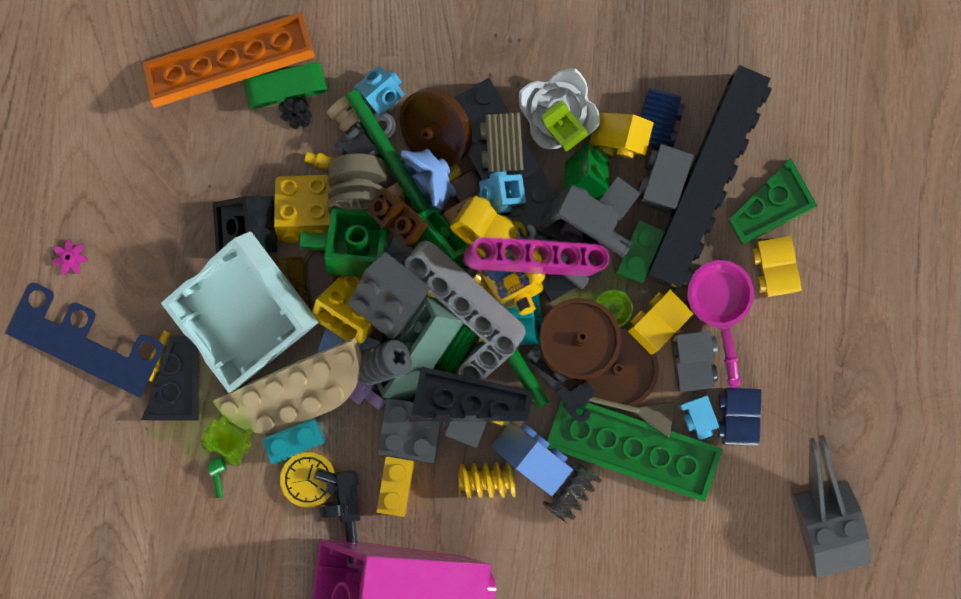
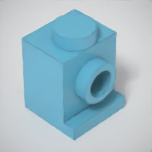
M707 395L678 404L680 410H686L687 414L683 416L685 424L689 431H694L698 440L714 435L713 430L719 428Z

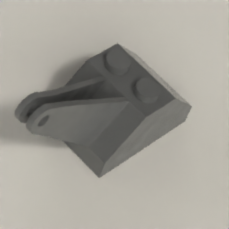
M824 435L818 436L829 485L823 486L818 446L815 439L810 438L809 490L791 495L812 573L816 578L871 563L870 538L862 510L849 482L845 480L836 481L828 444Z

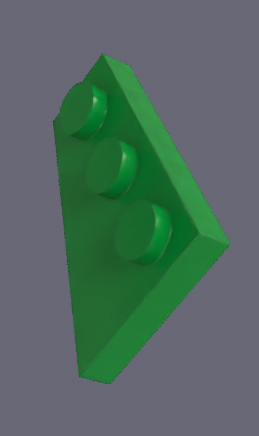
M790 158L729 219V223L740 244L744 245L816 209L817 204Z

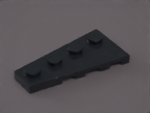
M421 366L410 421H527L530 414L533 391Z

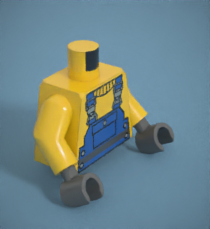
M527 225L530 236L523 235L522 229L519 227L516 231L517 239L534 240L533 237L536 234L534 225ZM507 250L505 253L506 258L513 261L512 252ZM533 251L534 260L541 263V256ZM471 267L468 270H464L494 299L507 308L516 306L520 315L530 314L536 309L531 297L542 292V281L545 279V274L493 270L474 271Z

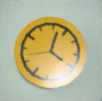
M303 452L296 456L294 455L285 463L280 474V486L284 495L291 503L300 507L313 508L323 504L332 495L327 492L326 482L314 479L317 468L335 473L332 463L325 456L316 452Z

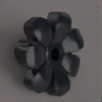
M288 97L278 106L279 111L282 112L280 118L285 122L290 120V127L293 129H298L300 125L302 127L309 126L312 113L305 109L308 103L303 98H299L295 103L292 98Z

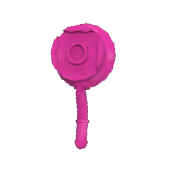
M715 260L703 264L693 273L688 284L687 299L691 311L701 321L722 330L721 337L725 354L724 362H726L728 375L727 382L729 386L736 388L740 385L741 378H739L738 357L735 355L733 338L729 328L733 327V324L738 323L748 314L754 302V287L750 276L741 266L731 261Z

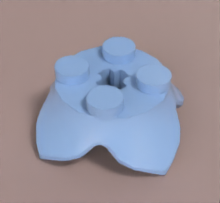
M429 149L421 152L401 151L400 159L430 208L435 207L441 213L447 202L457 196L456 190L447 176L450 173L448 164L444 159L437 160Z

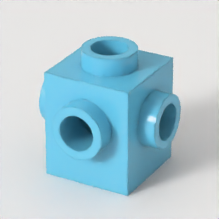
M380 65L368 72L365 78L354 86L355 89H358L366 103L379 116L396 105L398 100L405 95L399 87L402 82L392 70L387 73Z
M506 171L489 174L490 179L479 182L480 197L487 199L497 214L512 212V206L526 203L522 174L507 175Z

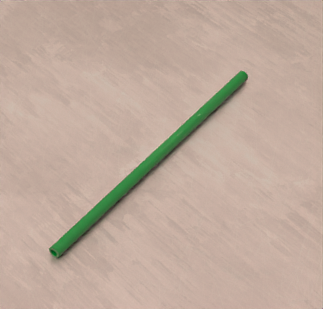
M358 89L348 93L345 97L417 214L419 215L430 209V206ZM463 261L459 263L461 269L468 270ZM516 349L507 360L525 390L533 391L532 401L536 408L540 409L548 404L549 400Z

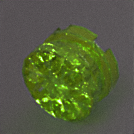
M617 289L607 290L595 299L596 302L605 306L613 314L619 327L626 325L631 319L633 304L629 296L623 291Z

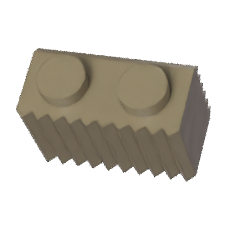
M520 113L485 115L486 122L480 123L481 140L487 139V151H482L483 168H488L489 174L506 171L507 174L523 173Z

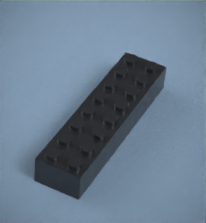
M741 65L731 74L685 180L677 207L669 217L664 229V236L645 278L673 290H677L681 286L684 287V285L689 283L693 274V269H690L692 261L699 259L705 244L701 242L702 237L710 233L716 218L712 214L714 209L717 210L724 202L727 194L723 190L724 186L729 181H732L736 174L738 165L734 163L736 158L739 159L740 155L744 154L748 146L749 139L745 137L752 129L754 130L761 114L757 113L758 107L761 108L763 103H766L772 88L768 87L771 78Z
M487 78L454 97L462 106L470 121L472 144L467 157L481 181L490 179L488 168H483L482 151H487V139L481 140L480 123L486 122L485 115L509 114L490 78ZM521 134L523 173H509L507 175L522 174L526 203L512 206V212L500 215L521 222L526 229V236H530L527 225L532 224L537 228L549 202L556 197V194ZM536 229V234L533 237L534 240H552ZM588 255L590 264L596 266L591 256ZM597 272L592 276L586 277L590 278L589 280H591L598 276L600 272ZM545 274V279L542 281L543 291L549 302L577 288L576 285L559 274Z

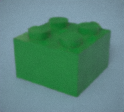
M332 208L329 231L327 233L302 231L300 249L325 250L324 259L327 274L362 277L369 266L384 252L387 253L390 229L381 227L366 210Z

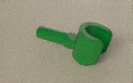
M218 457L209 462L208 471L214 481L216 498H222L223 491L219 474L227 471L222 457Z

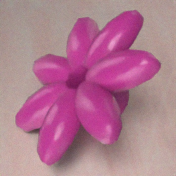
M67 239L65 249L58 246L54 247V251L60 257L55 258L52 264H63L61 268L62 275H66L70 267L75 273L79 274L80 267L78 263L88 261L87 257L79 255L84 245L79 244L73 248L71 240Z

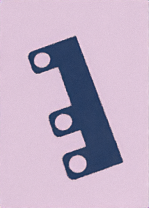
M37 283L29 284L6 334L141 398L161 356L163 344L147 335H140L129 357L123 356L86 338L96 317L92 309L79 303H72L61 325H58L44 318L54 298L53 292ZM35 290L44 292L46 296V302L40 308H34L29 303V295ZM76 310H83L88 316V322L82 328H76L71 324V315ZM144 342H150L155 346L156 353L150 360H143L138 354V348Z

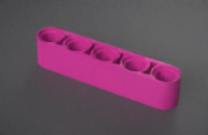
M482 237L467 247L464 259L469 267L477 270L592 276L608 265L609 253L603 246L596 244ZM477 247L484 250L486 254L485 260L476 254ZM505 249L512 252L513 261L506 258ZM533 251L539 253L541 263L534 260ZM561 253L568 257L569 264H565L561 260ZM588 255L594 257L596 266L590 264Z

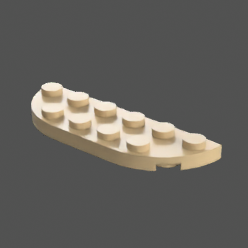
M355 337L240 386L230 393L226 392L219 395L213 400V403L221 414L233 424L245 430L263 434L280 432L327 413L343 404L357 386L362 361L358 342Z

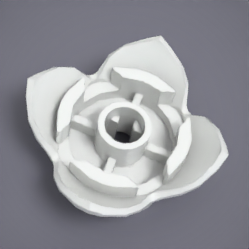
M576 68L560 70L553 74L547 82H531L519 92L520 110L530 123L532 139L543 149H558L561 147L546 130L541 120V116L545 111L561 100L566 103L569 111L586 129L588 136L600 125L599 111L595 104L590 102L587 97L588 87L586 80Z

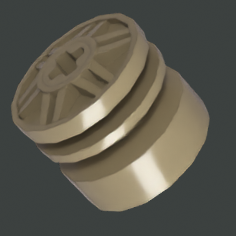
M346 154L332 159L328 163V183L331 187L328 190V212L331 214L332 208L367 210L379 190L387 185L386 162L379 157L368 154Z

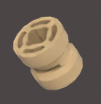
M345 96L334 103L326 113L332 120H336L339 123V128L343 133L347 132L353 125L361 123Z

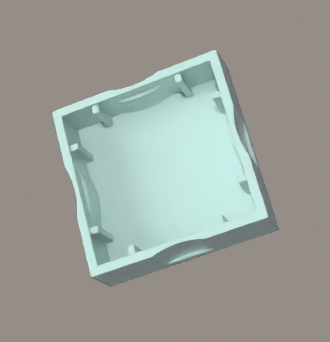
M251 231L234 238L207 262L199 274L186 280L161 302L184 335L197 346L204 361L228 393L248 382L319 323L318 319Z

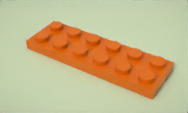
M300 12L145 61L143 66L150 101L153 107L156 108L314 58L315 54L303 13Z

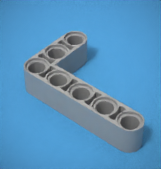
M429 241L420 242L406 259L405 267L430 287L429 292L482 339L470 351L460 366L458 374L484 380L515 352L525 336V328L517 318L435 244Z

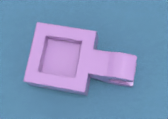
M359 381L355 390L349 396L358 405H361L365 399L378 410H381L386 404V400L372 390L375 385L367 386Z

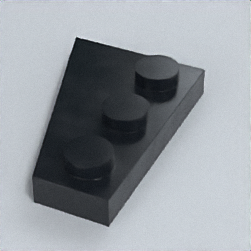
M170 336L156 382L150 393L146 411H144L141 420L198 421L200 351L187 336Z

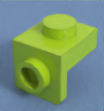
M563 100L556 105L550 106L541 116L546 130L566 152L588 136L586 129L569 111Z

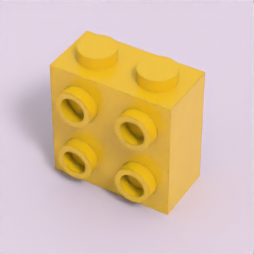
M341 275L316 299L312 313L321 325L345 341L355 337L360 346L377 327L348 305L362 277Z

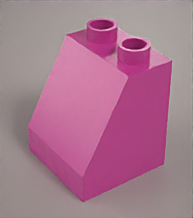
M319 539L312 599H494L496 583L494 576L490 573L491 564L464 555L364 542L354 543L347 542L346 540ZM348 556L354 558V563H349Z

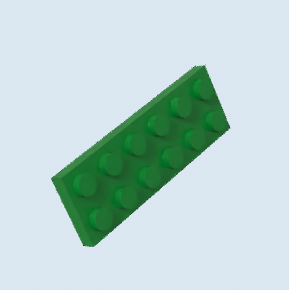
M560 400L547 438V442L550 444L548 446L549 449L553 450L556 448L566 455L703 502L706 501L723 450L722 448L670 431V437L668 438L647 422L589 402L583 409L579 407L577 414L582 415L584 410H588L591 413L590 418L585 422H578L571 417L563 407L564 402Z

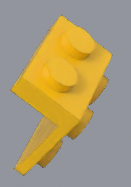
M328 175L279 176L276 178L274 228L278 241L297 243L300 241L302 231L327 233L329 231L331 214L328 212V190L331 187L328 183Z

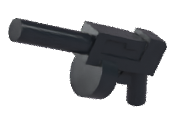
M317 468L314 479L326 482L329 494L337 491L338 501L320 504V517L340 516V521L345 526L346 541L358 543L355 521L360 520L356 486L359 485L358 474L353 470L332 473ZM348 556L349 563H354V558Z

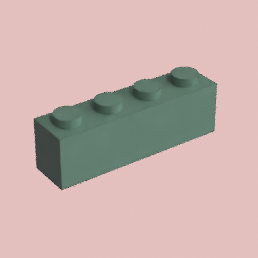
M425 298L398 339L407 347L410 353L411 371L406 375L377 383L383 398L411 401L416 394L421 366L433 369L461 328L463 322L437 298Z

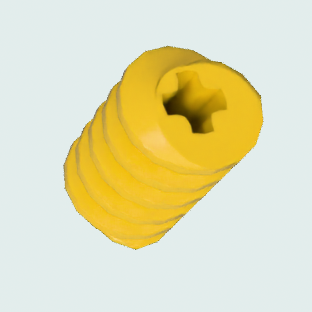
M483 462L481 471L478 470L476 463H472L469 471H467L464 463L460 464L458 470L459 499L462 491H465L467 499H470L474 490H476L479 498L483 497L485 490H487L490 498L494 497L496 490L499 491L501 498L506 495L507 489H510L512 497H516L515 469H512L509 462L505 463L503 470H501L498 462H494L492 470L489 469L486 462Z

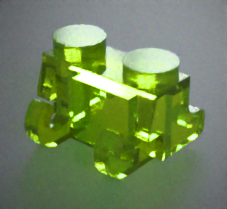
M225 415L218 422L213 419L202 434L200 441L202 447L206 451H216L221 454L229 465L239 466L251 447L252 442L249 439L253 434V430L248 428L246 432H243L228 422L229 418Z

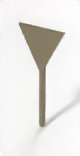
M592 397L589 402L634 412L668 438L670 437L675 402L637 408Z

